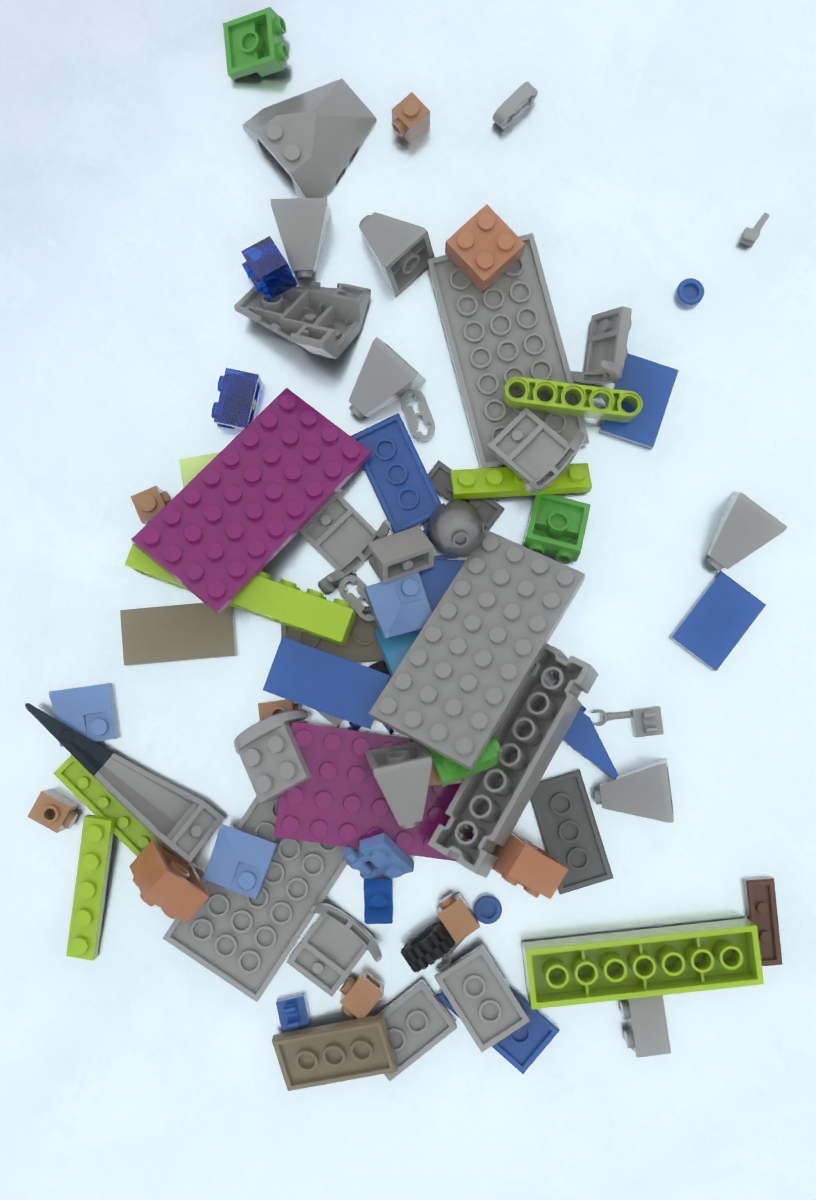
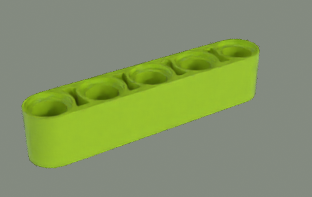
M525 377L509 379L502 394L504 403L508 407L515 409L527 407L531 411L623 423L632 421L643 406L641 397L632 391ZM517 387L522 390L523 396L514 398L510 395L509 389ZM546 391L549 393L551 400L548 402L541 401L537 397V392ZM570 394L576 396L578 404L569 405L565 400V396ZM600 398L604 400L606 408L599 409L595 407L593 399ZM629 402L632 404L634 411L632 413L625 412L621 407V403Z

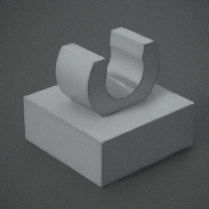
M660 706L630 709L634 737L664 734Z

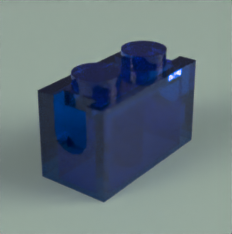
M270 236L241 251L246 261L241 264L246 275L251 280L257 293L263 291L268 301L297 286L287 261Z
M226 368L224 376L221 375L219 377L217 389L220 392L218 402H214L211 417L214 418L215 423H218L217 426L219 428L241 432L254 420L262 385L259 374Z

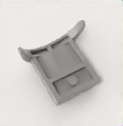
M621 306L592 315L584 372L571 371L574 382L610 384L621 380L624 362L628 353L627 341L632 325V308Z
M525 407L488 445V450L526 482L524 488L529 493L536 494L547 488L567 468L581 448L587 431L584 428H580L569 444Z
M336 492L299 533L335 569L334 572L326 576L329 582H338L352 574L372 555L368 548V543L386 537L391 523L387 519L384 520L376 531Z
M306 710L286 711L267 717L248 727L234 739L235 751L240 755L260 804L269 802L312 777L289 725L292 721L307 718L308 713Z
M316 903L312 905L310 912L320 914V917L290 955L286 963L333 997L367 950L376 962L382 959V953L374 937L355 919L333 905Z

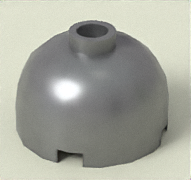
M453 500V502L439 505L431 513L428 521L429 537L434 547L442 554L453 558L465 557L473 553L480 546L484 537V522L477 508L472 504L462 500Z

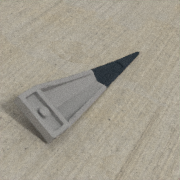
M25 703L26 709L164 848L166 847L187 865L224 820L225 817L204 800L106 749L30 703Z

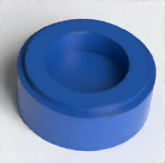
M687 278L680 282L675 291L676 301L685 308L695 307L704 296L703 285L694 278Z
M482 894L475 900L473 911L478 921L483 924H492L500 918L502 906L496 896Z

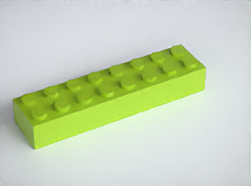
M132 544L124 564L125 566L139 574L189 591ZM262 571L229 604V606L343 647L347 646L357 618L355 611L350 606L351 603L338 598H335L333 602L328 601L321 592L310 588L307 589V592L300 591V588L296 587L297 584L285 579H281L279 583L275 582L269 574Z
M747 918L522 942L527 994L531 1009L764 984L757 925Z

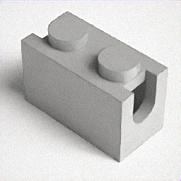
M420 526L368 543V548L373 554V557L369 558V564L382 584L434 567V546Z
M663 995L620 1001L622 1017L627 1019L629 1030L624 1031L627 1048L635 1051L637 1058L670 1054L671 1047Z

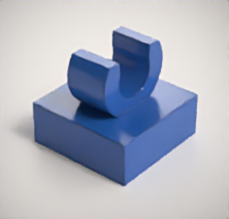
M305 993L276 1000L282 1031L310 1024L311 1020Z

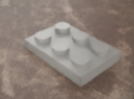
M483 944L434 975L435 980L481 1053L530 1022L527 1013Z
M423 979L377 1014H383L399 1065L397 1072L384 1074L389 1082L458 1028L457 1023Z

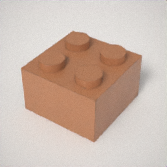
M486 204L446 240L445 255L483 293L522 257L525 243Z
M513 832L505 846L497 844L492 853L498 857L492 869L501 874V877L510 884L523 886V890L536 898L541 894L551 900L569 870L543 849Z
M153 840L129 866L134 876L132 880L141 892L140 898L151 907L154 905L160 907L163 913L171 919L178 918L187 923L210 897L194 866L191 864L187 865L174 853Z

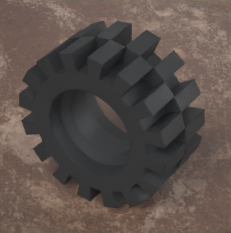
M440 921L417 934L418 936L405 944L400 953L415 973L426 969L428 965L434 964L437 959L440 960L444 954L453 948L456 942Z

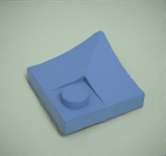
M419 572L386 584L379 582L364 588L370 609L383 639L422 630L432 614Z
M111 683L49 691L55 719L94 742L119 738Z
M221 824L203 879L253 899H258L278 843Z

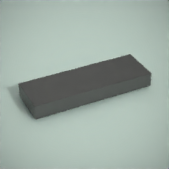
M438 460L428 473V476L437 495L450 503L453 502L450 480L452 469ZM491 498L458 499L469 502L477 508L484 522V529L488 531L505 510V508Z

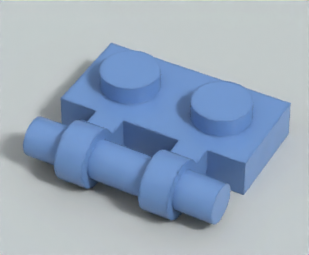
M385 833L360 840L359 849L357 850L347 847L342 852L346 863L352 869L358 870L363 879H382L380 874L383 873L389 879L398 878L414 871V861Z

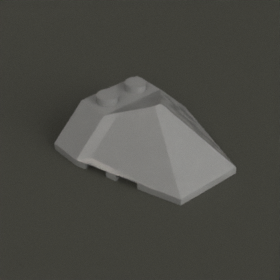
M341 78L265 107L245 122L242 127L259 147L265 146L292 178L294 188L303 198H324L333 190L340 174L347 168L357 148L359 149L377 119Z
M260 280L234 305V309L236 312L313 354L337 359L361 330L371 296V289L344 283H337V288L321 287L320 282H312L311 287L295 286V281Z

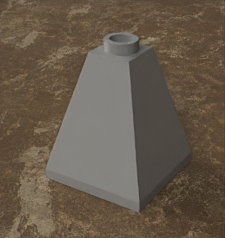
M270 199L271 208L292 272L295 273L296 278H312V273L316 272L331 213L328 199Z
M374 212L372 215H366L360 221L359 229L391 292L397 297L428 269L427 259L435 257L428 231L424 227Z
M376 337L371 344L348 400L352 404L349 409L360 419L363 416L370 417L401 398L406 391L422 385L426 379L387 343Z
M733 491L709 547L707 555L710 558L707 562L719 571L723 567L728 570L783 533L788 527L742 492Z
M410 741L365 751V756L399 826L402 828L417 826L418 822L423 819L432 768V757L426 747L416 741Z
M667 758L622 774L616 779L600 783L599 787H595L596 804H602V808L666 823L674 822Z

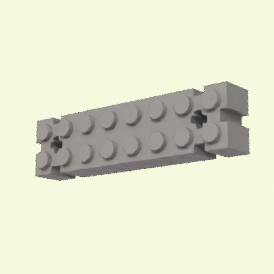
M546 644L535 663L531 674L529 673L492 736L497 739L501 749V753L498 754L497 766L464 778L445 812L451 816L447 825H438L428 843L429 846L457 860V863L473 873L485 878L488 877L498 858L492 854L497 844L505 846L582 706V703L578 700L580 693L588 694L599 675L591 664L572 655L568 659L560 649ZM557 680L559 683L553 686V683ZM471 832L474 833L473 838L469 837Z

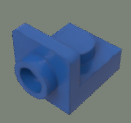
M364 879V923H393L392 879Z

